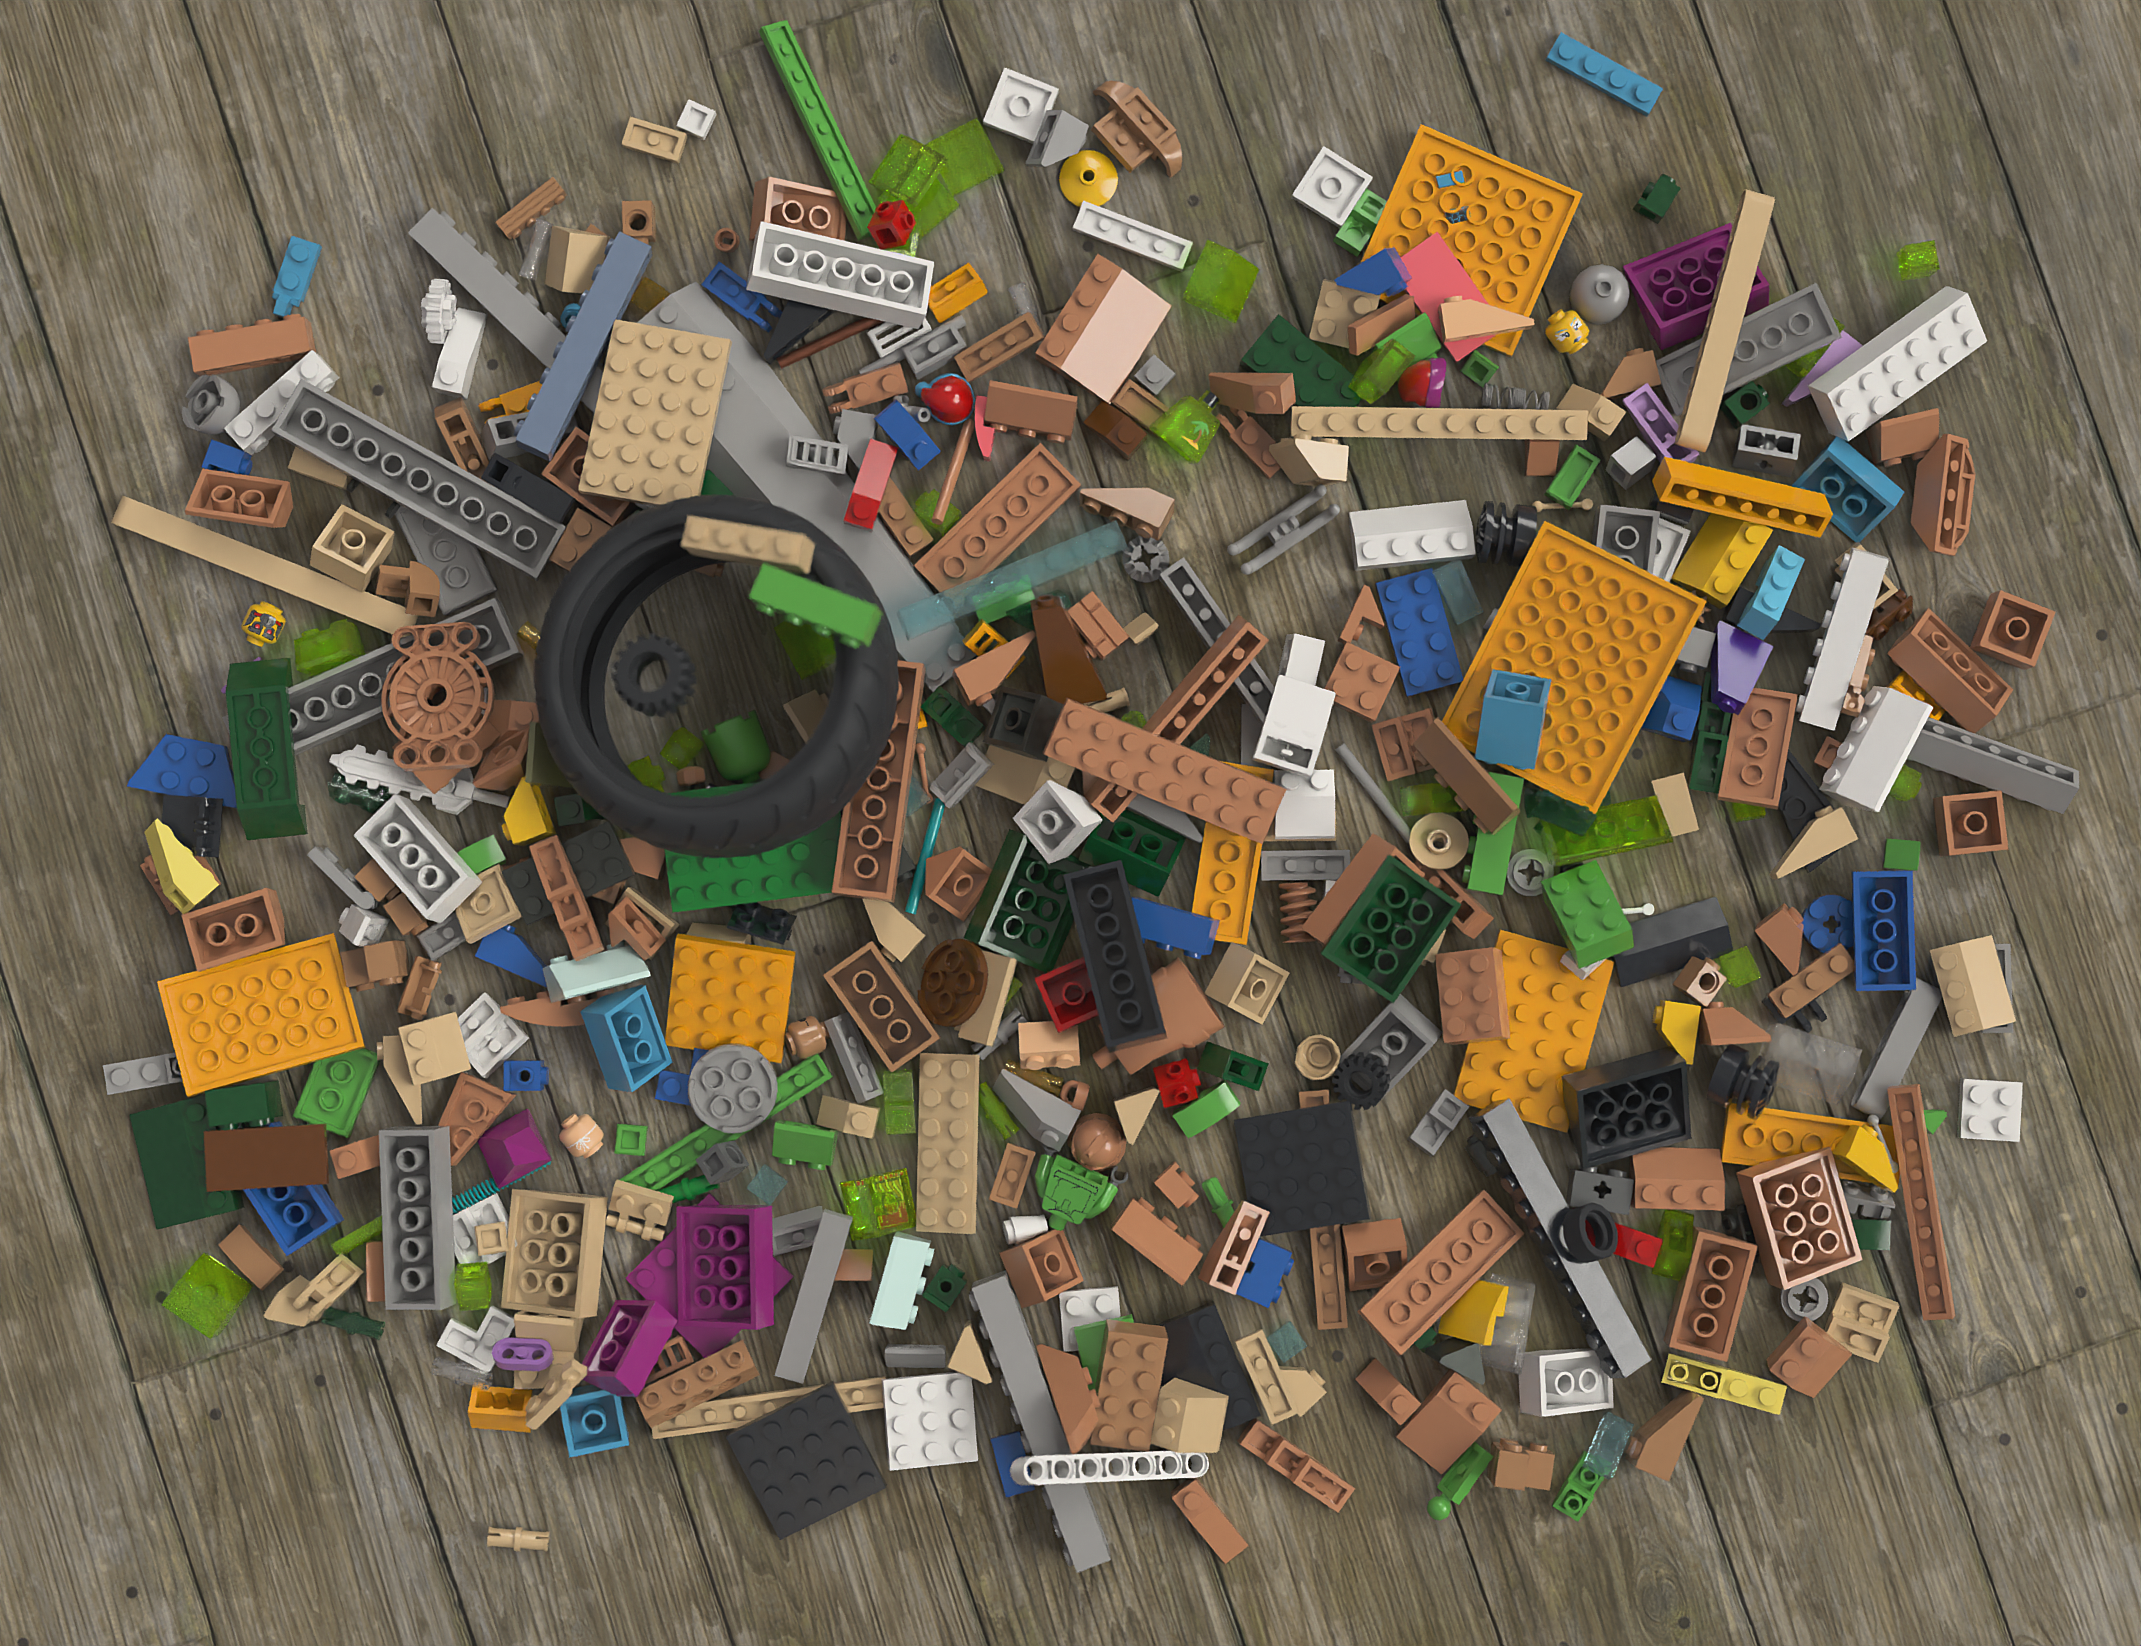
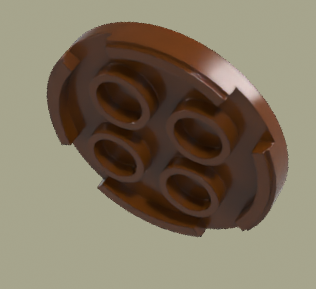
M947 939L931 951L922 966V969L925 971L922 977L921 989L918 990V1001L921 1010L930 1022L944 1027H956L969 1020L979 1008L987 988L988 966L984 953L975 943L965 939Z

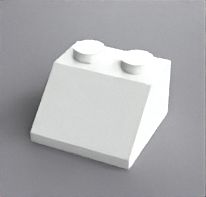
M1334 769L1313 770L1312 776L1309 778L1285 770H1274L1273 783L1286 789L1274 816L1275 839H1334Z
M1051 780L1046 781L1013 817V820L1049 864L1068 857L1103 820L1085 797Z

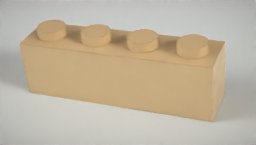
M688 516L681 546L695 556L761 567L765 563L780 570L808 574L815 544L802 534Z

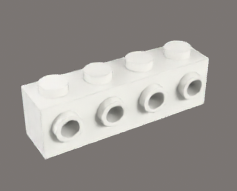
M311 350L224 429L244 451L253 455L264 449L269 440L275 435L271 430L301 379L324 392H328L340 377L320 355Z

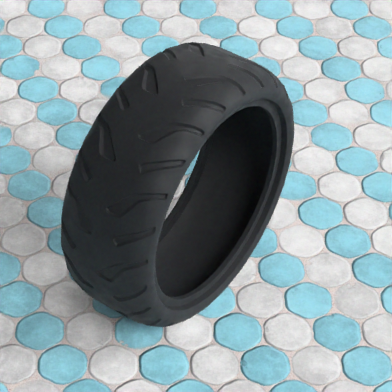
M699 495L681 498L643 510L608 530L604 536H601L581 556L561 581L546 612L536 647L537 656L534 659L535 701L540 725L554 761L577 793L608 821L653 846L679 854L709 858L746 857L768 852L809 834L833 818L860 790L880 759L881 752L887 744L893 726L899 686L898 653L890 622L871 583L849 555L825 532L796 513L752 498L730 495ZM688 516L805 535L815 544L809 573L786 572L875 605L883 613L869 647L860 644L858 648L850 647L840 642L841 637L833 634L835 646L833 688L824 715L812 737L802 750L788 764L762 782L741 791L714 797L692 798L675 796L644 786L633 775L616 749L610 734L604 701L605 679L612 650L623 627L635 610L652 593L672 579L707 565L731 562L695 556L681 546Z

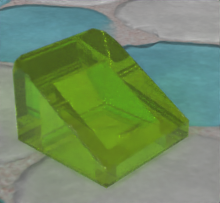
M682 726L672 734L659 754L680 770L690 764L702 749L704 743Z
M1747 946L1719 957L1727 981L1732 987L1737 988L1761 978L1759 969Z

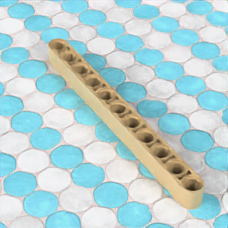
M125 496L121 497L111 522L392 635L400 627L414 626L419 615L405 614V607L365 591L362 593L343 582ZM405 634V635H403L401 638H404V637L409 636V635H411V634Z

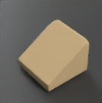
M1142 613L1123 629L1130 637L1129 640L1132 644L1138 646L1158 631L1159 625L1147 613Z

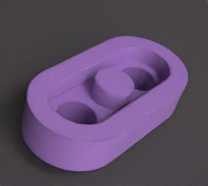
M503 1338L492 1349L495 1364L504 1370L542 1371L549 1367L553 1361L552 1348L543 1339ZM508 1355H513L511 1358H505ZM542 1356V1358L534 1360L536 1357Z

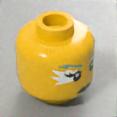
M1560 309L1548 318L1550 324L1547 326L1545 334L1559 353L1568 352L1569 355L1573 354L1588 342L1586 337L1589 334V328L1576 311L1570 310L1564 313Z

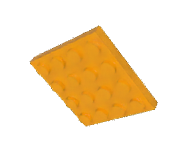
M678 933L675 940L665 1036L666 1045L692 1050L694 1048L711 1050L724 1044H743L759 1051L769 1062L782 1063L796 952Z

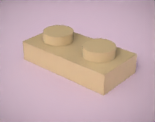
M630 117L622 146L679 164L687 140V134Z

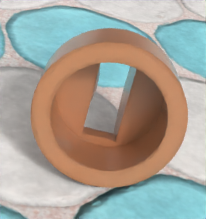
M722 228L716 233L714 243L719 250L731 253L738 249L740 238L732 229ZM723 238L733 240L732 245L722 243Z

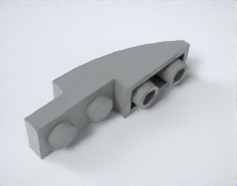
M176 1053L103 1065L108 1095L183 1082Z

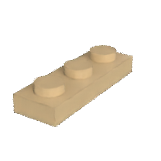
M1257 1330L1235 1340L1272 1425L1300 1413L1263 1330Z

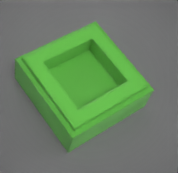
M618 1123L614 1153L645 1156L648 1126Z

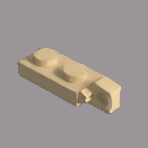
M571 1359L564 1364L562 1372L556 1378L552 1377L545 1385L544 1390L538 1396H532L525 1407V1411H527L525 1425L536 1430L572 1395V1389L587 1375V1367L575 1359Z

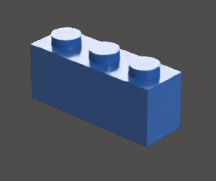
M1131 897L1143 943H1145L1146 939L1156 941V947L1164 950L1173 951L1174 947L1184 949L1183 955L1196 959H1201V955H1211L1220 920L1140 897Z

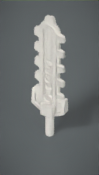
M357 744L353 750L343 751L341 754H332L329 761L330 764L337 767L341 775L345 776L346 784L354 785L357 780L367 782V788L376 790L379 785L389 787V794L392 795L399 794L400 791L409 792L412 800L419 801L422 796L432 798V805H437L435 807L437 810L458 815L470 804H473L474 800L505 808L508 807L510 802V796L477 789L473 785L474 778L470 768H463L450 780L448 785L433 794L413 772L404 771L398 767L393 759L387 758V752L378 750L375 755L366 753V747Z

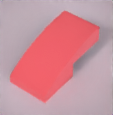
M976 395L975 428L977 440L984 461H990L995 429L985 427L984 417L987 397Z

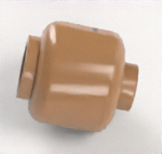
M807 1016L790 1023L785 1033V1043L792 1056L796 1054L801 1059H806L823 1052L826 1049V1039L830 1038L825 1022L819 1023L813 1016Z

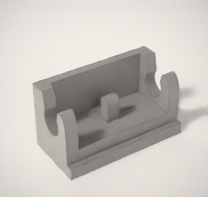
M969 742L935 781L930 784L929 788L948 808L955 807L994 764L974 744Z

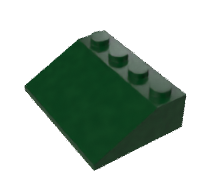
M1009 829L963 938L1007 957L1014 958L1045 973L1052 971L1074 921L1063 875L1092 868L1093 866L1078 860L1079 858L1073 855L1049 864L1025 834Z
M1388 854L1320 953L1394 1003L1462 904Z
M205 1095L129 1115L157 1230L245 1208L240 1190L207 1192L204 1131L219 1130V1126L209 1127Z

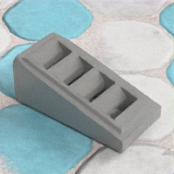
M790 435L786 467L845 475L849 445ZM798 445L804 446L802 460L796 459ZM810 447H816L814 462L808 461ZM822 448L827 449L825 464H820ZM833 450L839 451L837 467L831 466Z

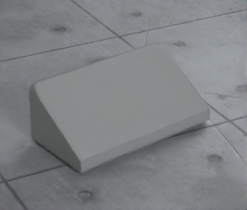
M953 321L901 350L916 378L921 379L955 360L954 356L967 349V346Z
M822 1206L772 1218L774 1256L813 1246L823 1214Z
M888 1344L885 1348L886 1366L944 1368L946 1364V1346Z

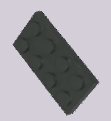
M610 821L561 843L585 899L636 875ZM533 857L502 871L526 925H531L555 913L552 903L547 899Z

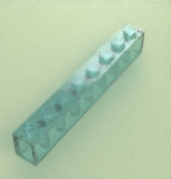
M1115 520L901 608L896 615L906 639L909 641L1120 554L1128 546Z

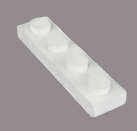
M1083 201L1073 226V231L1181 272L1193 244L1191 241Z

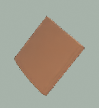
M1431 708L1372 725L1387 781L1434 769L1431 764L1425 767L1414 755L1418 749L1413 745L1435 720Z

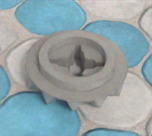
M1138 536L1128 542L1124 549L1122 557L1124 569L1130 577L1137 581H1155L1159 579V574L1168 568L1169 552L1161 540L1157 541L1153 538L1147 539ZM1141 547H1144L1148 554H1158V556H1155L1150 561L1151 570H1148L1144 562H1133L1141 557Z
M1526 849L1516 853L1510 859L1507 870L1508 883L1515 892L1524 896L1542 894L1541 881L1554 876L1551 860L1543 852L1535 849ZM1532 860L1533 870L1542 873V876L1532 877L1528 886L1526 875L1518 872V870L1527 869Z
M1817 1278L1780 1291L1781 1306L1786 1315L1800 1322L1805 1316L1814 1321L1827 1308L1828 1293L1824 1284ZM1806 1289L1807 1295L1814 1299L1815 1302H1804L1803 1306H1799L1800 1301L1793 1294H1802Z

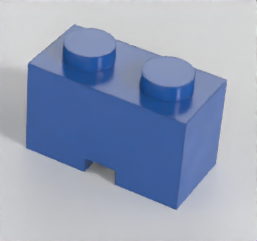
M1259 1237L1250 1261L1253 1263L1249 1271L1245 1270L1235 1294L1269 1308L1271 1302L1276 1303L1282 1291V1287L1279 1286L1282 1275L1288 1276L1294 1263V1259L1290 1258L1292 1252Z

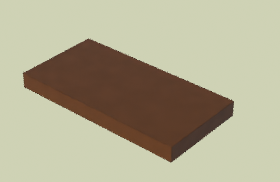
M326 1123L204 1131L207 1192L329 1184Z

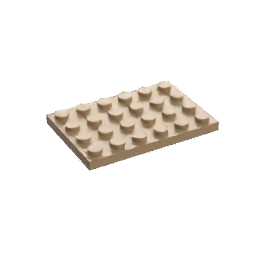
M615 319L578 488L580 493L651 506H658L681 498L701 495L732 345L731 339Z

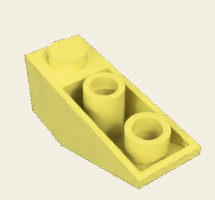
M156 819L144 833L165 896L182 914H186L205 899L219 884L215 881L213 874L203 868L194 858L191 850L183 846L174 837L172 830L167 825L162 824L159 819Z

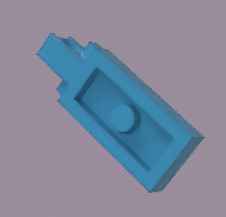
M291 236L273 289L272 298L276 300L273 314L277 317L283 318L286 315H290L293 306L299 307L300 302H304L322 249L319 244Z

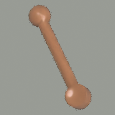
M917 743L915 752L918 754L924 793L921 796V800L925 804H930L933 801V795L929 793L924 759L926 747L922 743Z

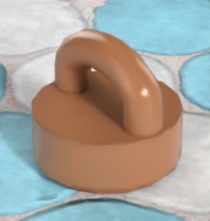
M1070 1080L1063 1085L1060 1099L1072 1105L1073 1108L1083 1111L1090 1086L1087 1083ZM1072 1087L1076 1088L1073 1102L1068 1101L1067 1098L1068 1091Z

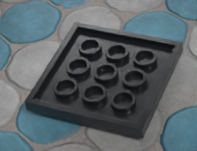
M1351 1100L1234 1120L1248 1203L1270 1212L1260 1236L1363 1221L1372 1218Z
M833 1381L726 1433V1439L780 1540L887 1487L886 1481Z

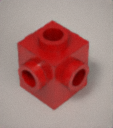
M903 200L885 201L876 207L867 228L878 247L882 250L905 245L916 221Z
M1187 1058L1153 1068L1164 1108L1198 1099L1196 1087L1201 1085L1196 1068L1190 1070Z

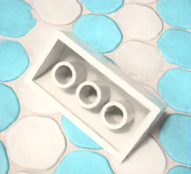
M1466 500L1349 512L1355 571L1471 559L1476 554L1473 526Z
M1873 686L1871 691L1865 696V703L1858 718L1856 717L1852 721L1851 729L1845 741L1839 746L1837 756L1831 768L1825 773L1819 790L1844 806L1879 812L1933 707L1894 689Z

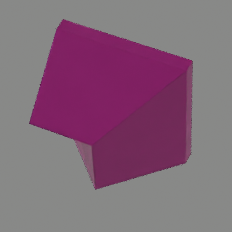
M525 1109L488 1129L477 1141L498 1188H502L552 1161L529 1109Z

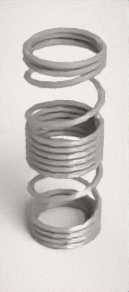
M1486 383L1482 395V406L1490 407L1493 388L1496 387L1497 408L1500 407L1504 393L1508 388V409H1522V405L1523 409H1526L1532 392H1534L1535 410H1539L1540 405L1541 410H1548L1549 391L1542 392L1539 404L1537 405V394L1534 389L1529 393L1525 403V388L1512 387L1510 389L1507 386L1499 401L1497 385Z

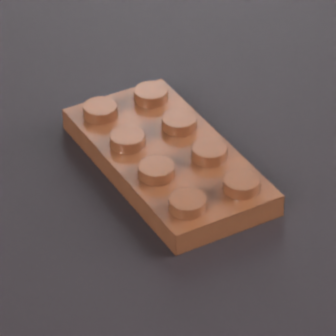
M1753 688L1740 714L1733 713L1718 800L1778 809L1798 694Z

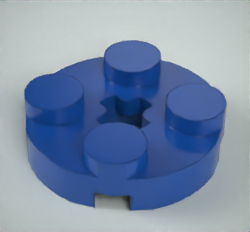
M1824 895L1814 899L1804 909L1801 915L1804 919L1801 922L1804 925L1803 938L1815 950L1825 953L1838 943H1842L1846 950L1854 946L1852 901L1838 895ZM1829 916H1833L1834 921H1838V927L1834 928L1833 933H1829V928L1823 926V923L1829 920Z

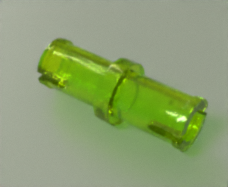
M985 1081L979 1086L986 1096L984 1097L979 1091L978 1103L986 1113L984 1115L985 1118L993 1122L1005 1141L1011 1137L1005 1125L1008 1126L1013 1135L1020 1129L1005 1110L1007 1107L1005 1103L999 1102Z

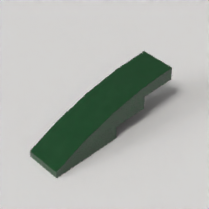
M1704 671L1700 709L1693 740L1688 789L1718 794L1729 739L1727 732L1731 713L1721 710L1718 705L1711 702V672Z

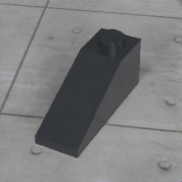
M788 299L763 355L766 362L771 365L777 358L781 357L837 310Z
M1739 587L1728 603L1721 621L1747 634H1751L1737 625L1747 603L1755 593ZM1784 607L1778 623L1769 634L1814 632L1820 628L1821 623Z

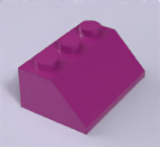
M616 1300L582 1362V1365L587 1367V1375L582 1380L616 1396L638 1397L645 1386L652 1368L657 1363L664 1345L670 1338L677 1320L657 1301Z

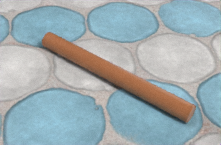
M967 419L963 423L931 519L935 524H943L975 427V421L972 419Z

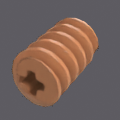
M1308 883L1279 884V888L1287 890V893L1280 895L1279 899L1288 902L1287 905L1280 907L1281 912L1288 914L1287 917L1280 919V923L1289 926V928L1280 932V935L1289 938V940L1282 943L1316 941L1301 928L1313 913V911L1309 910V907L1317 904L1316 900L1308 898V895L1315 893L1316 889L1309 887Z

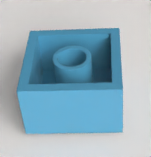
M594 1385L573 1388L572 1395L560 1406L569 1458L629 1445V1434L622 1397Z

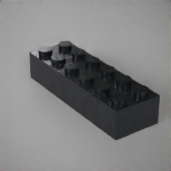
M1122 860L1063 875L1109 1053L1167 1038Z

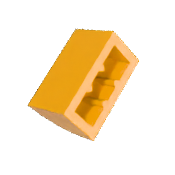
M473 1385L468 1408L471 1428L531 1433V1428L525 1425L527 1415L525 1407L533 1396V1391Z

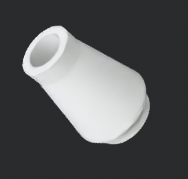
M1044 1215L1015 1216L1003 1221L1004 1235L1008 1245L1015 1243L1017 1246L1037 1235L1048 1232L1047 1221Z

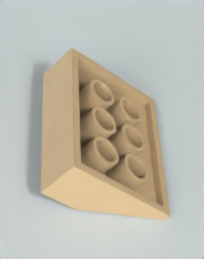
M512 1189L507 1238L509 1252H506L501 1308L572 1318L597 1316L608 1197Z

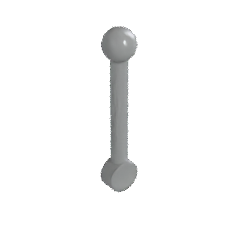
M1874 1114L1870 1115L1867 1122L1879 1134L1877 1139L1884 1144L1892 1171L1896 1173L1899 1170V1165L1892 1160L1878 1125L1879 1118Z

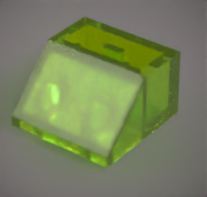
M783 621L774 630L801 680L835 663V646L832 633L829 637H825L813 632V626L802 623L801 627Z

